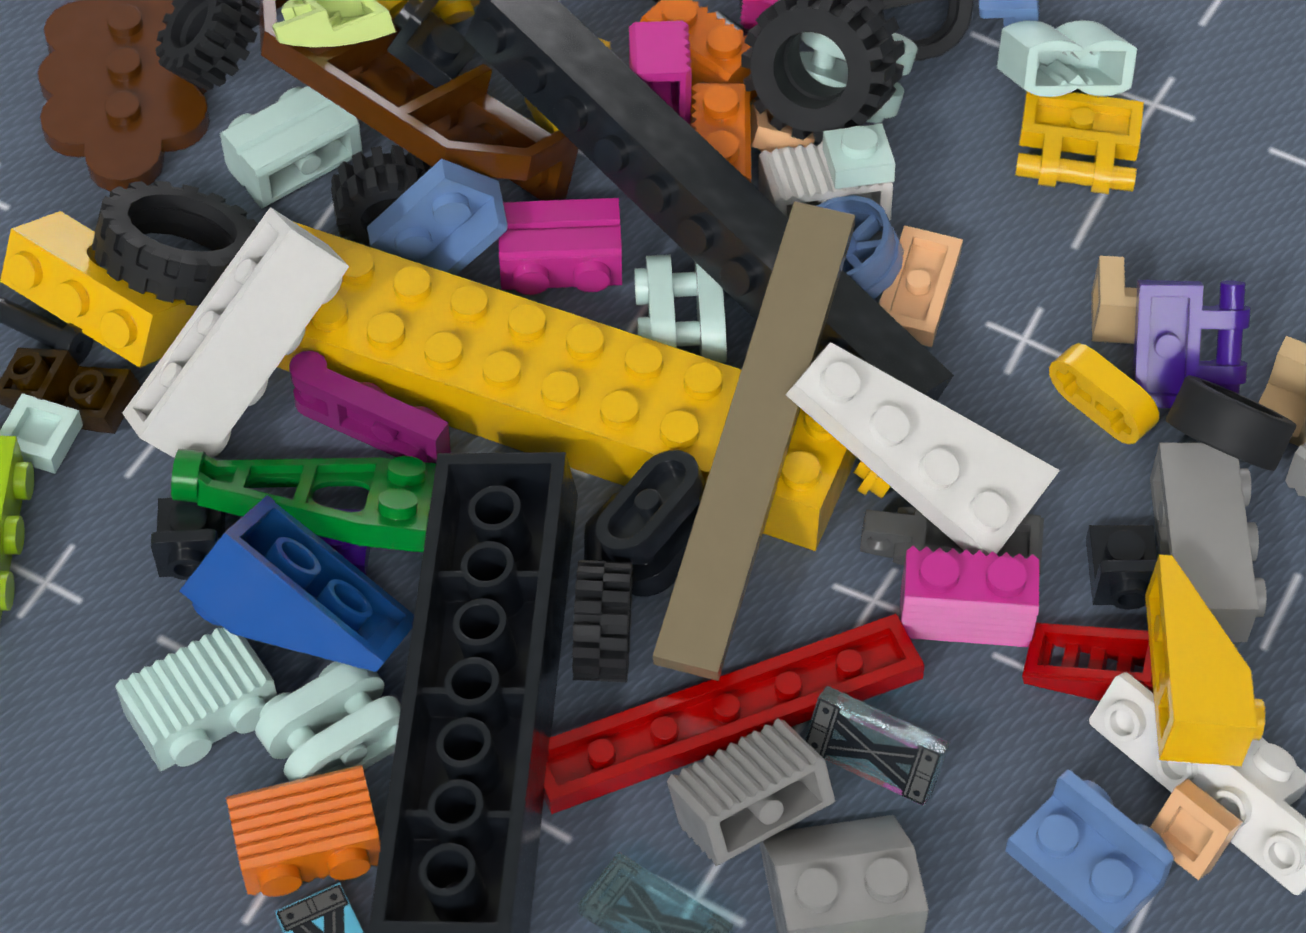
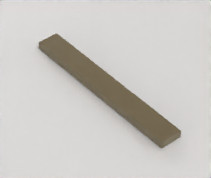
M796 201L793 203L654 649V665L719 681L800 412V407L785 394L816 358L854 232V214Z

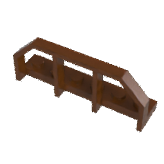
M259 0L261 56L433 167L440 159H444L487 177L509 179L541 201L565 200L567 198L578 148L560 130L550 134L487 94L492 68L483 63L435 88L387 51L400 32L395 26V33L350 45L303 47L282 44L277 41L272 26L274 23H277L276 9L283 7L289 0Z

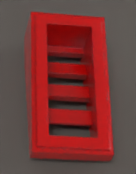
M1035 622L1034 633L1029 644L1022 675L1024 684L1101 701L1114 678L1127 672L1153 693L1148 630ZM1054 646L1065 648L1061 666H1050ZM1081 652L1091 654L1088 669L1078 668ZM1108 659L1118 661L1116 671L1106 670ZM1135 665L1142 666L1143 672H1134Z

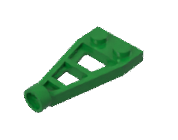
M178 449L172 470L171 495L172 499L176 501L198 503V506L242 517L268 495L276 504L318 536L358 546L423 552L436 463L423 462L412 456H399L393 459L369 457L215 460L206 455L205 451ZM357 486L369 491L365 508L357 512H347L319 505L313 501L316 490L324 487ZM297 487L294 499L250 489Z

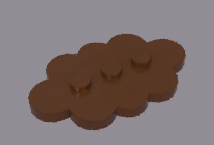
M79 0L57 8L47 18L44 33L49 55L42 61L37 73L42 94L47 100L40 115L45 141L54 151L62 155L85 157L90 178L97 186L109 192L119 186L127 189L129 183L143 181L146 185L152 184L161 174L164 164V152L187 149L199 142L208 130L210 118L204 96L208 90L200 89L166 70L158 62L160 57L156 56V48L162 44L157 41L158 32L166 29L167 25L162 20L166 13L172 14L175 7L171 4L174 0Z

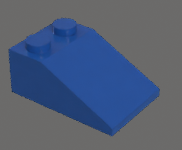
M268 495L222 535L179 590L192 601L195 611L203 619L211 624L223 626L231 634L373 672L379 670L413 627V613L319 536L276 504L275 500Z

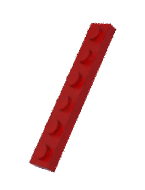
M895 613L720 676L719 681L711 679L550 737L549 759L546 764L544 780V799L552 815L689 765L695 761L705 759L706 755L713 756L717 753L718 749L726 751L730 743L738 745L741 737L752 734L753 730L761 732L765 724L773 726L777 718L784 720L790 727L812 720L819 699L842 709L923 679L925 664Z

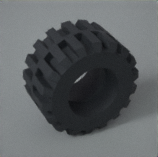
M778 0L760 14L756 19L758 24L748 31L744 41L751 48L742 54L741 67L751 69V74L743 79L747 92L753 90L757 92L759 99L753 103L757 111L761 114L767 109L774 116L769 124L779 131L786 125L792 127L791 137L804 140L813 132L815 142H823V131L862 126L890 100L896 91L893 85L902 78L904 65L898 64L896 61L905 54L904 41H894L892 36L900 28L895 17L885 20L880 13L886 7L883 1ZM802 32H814L824 35L840 48L848 67L846 87L824 85L808 73L802 63L799 51Z

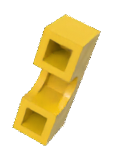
M61 211L12 228L0 282L66 323L78 326L82 329V333L139 368L161 359L197 310V306L186 305L185 300L174 299L173 303L156 299L157 294L148 291L141 294L128 288V282L113 279L107 274V269L100 267L95 260L96 251L92 250L95 232Z

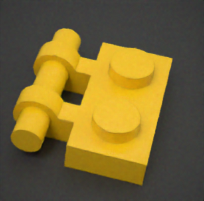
M1026 91L1019 146L1042 149V155L1018 153L1015 176L1038 179V185L1056 187V182L1091 186V192L1109 194L1110 189L1133 192L1137 168L1114 166V159L1136 161L1140 146L1144 102L1074 92L1055 97H1043ZM1061 151L1095 156V160L1092 163L1062 159L1060 155Z

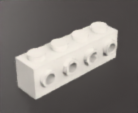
M270 207L122 412L139 438L174 458L178 449L205 451L206 455L210 457H215L221 453L230 439L231 429L247 407L254 405L262 397L268 385V378L281 360L299 346L304 337L307 324L321 305L329 302L338 292L342 283V276L349 268L344 260L328 244Z

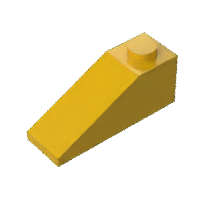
M1159 554L1145 594L1159 760L1241 767L1252 740H1260L1262 738L1265 726L1264 701L1254 698L1251 669L1173 555Z

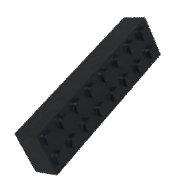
M566 452L438 453L368 933H529L545 795L544 780L546 764L549 759L548 748L552 732L578 500Z

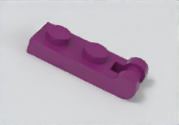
M303 351L291 359L289 371L291 382L295 387L293 390L295 407L302 415L395 457L412 456L423 462L436 463L438 453H451L448 422L442 420L431 409L424 406L413 407L388 396L380 387L373 383H359L328 369L324 356L318 352Z

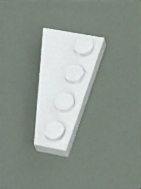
M831 342L785 394L964 551L967 549L972 555L979 550L986 556L992 551L997 554L1060 471Z

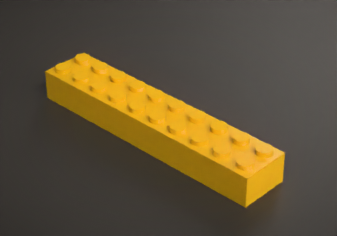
M296 223L328 244L344 260L349 268L342 276V283L336 295L329 302L321 305L305 327V334L299 346L291 354L285 355L277 368L289 371L290 361L296 354L303 351H315L324 356L328 369L359 383H373L380 387L388 396L413 407H427L437 413L442 420L447 421L450 427L526 453L566 452L570 468L625 486L650 458L665 451L679 450L687 452L695 458L705 482H707L741 369ZM801 408L763 534L816 551L857 457Z

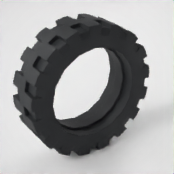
M143 181L129 183L127 189L121 186L111 190L109 197L105 196L103 198L92 250L96 251L95 260L99 266H107V274L116 281L124 280L128 282V288L144 294L146 291L157 294L156 299L173 303L174 299L185 300L186 305L199 306L258 223L254 219H247V212L238 205L230 206L226 204V198L212 192L209 195L199 193V188L183 184L182 188L172 187L170 182L154 181L153 185H146ZM144 234L174 235L192 240L212 251L182 250L161 244Z

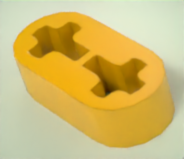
M1080 343L1074 344L1049 366V376L1057 391L1068 402L1120 442L1129 445L1136 443L1159 422V411L1152 397L1140 385L1089 346Z

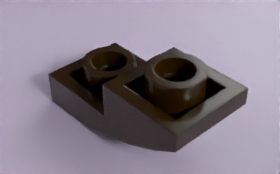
M18 347L0 379V404L13 409L23 393L36 397V399L46 400L79 410L83 423L81 429L115 434L124 418L122 412L138 392L141 384L130 369L79 366L68 350Z

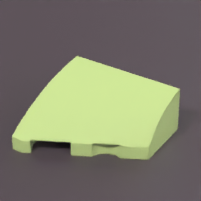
M289 0L281 9L285 21L274 23L272 26L279 43L303 47L350 45L374 40L396 32L389 10L375 0Z

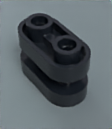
M679 450L665 451L646 461L605 508L597 520L595 527L596 536L607 557L612 562H632V594L635 596L646 597L659 594L668 589L677 579L706 486L704 476L695 458L687 452Z

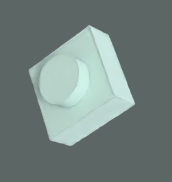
M882 124L823 131V152L835 189L894 182L895 161Z
M22 393L2 426L0 436H16L24 462H32L34 468L56 474L83 423L79 410L46 400L36 399V397Z

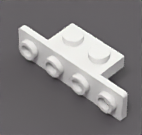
M1127 672L1116 676L1089 719L1090 725L1171 793L1176 786L1186 779H1189L1242 821L1230 842L1292 894L1300 895L1306 890V818L1290 805L1297 801L1306 790V773L1296 765L1294 758L1283 748L1268 743L1261 738L1260 740H1252L1241 767L1159 760L1154 694Z

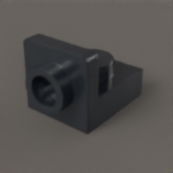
M408 0L393 20V25L400 32L387 51L437 88L455 79L477 50L456 29L432 12L440 0Z
M158 498L157 532L151 534V549L159 577H174L188 580L225 533L226 512L198 506V503L176 501L172 498Z
M1089 525L1086 547L1092 604L1113 605L1124 610L1138 609L1145 606V594L1157 562L1154 526Z

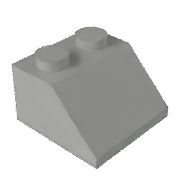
M894 815L785 830L759 843L777 933H924L929 909L915 849Z

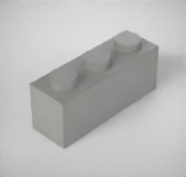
M1160 442L1150 475L1158 555H1173L1232 642H1247L1255 618L1263 617L1265 614L1267 599L1265 581L1263 578H1255L1253 561H1256L1259 549L1257 524L1255 522H1247L1245 506H1249L1251 499L1250 471L1248 468H1240L1239 459L1204 443Z

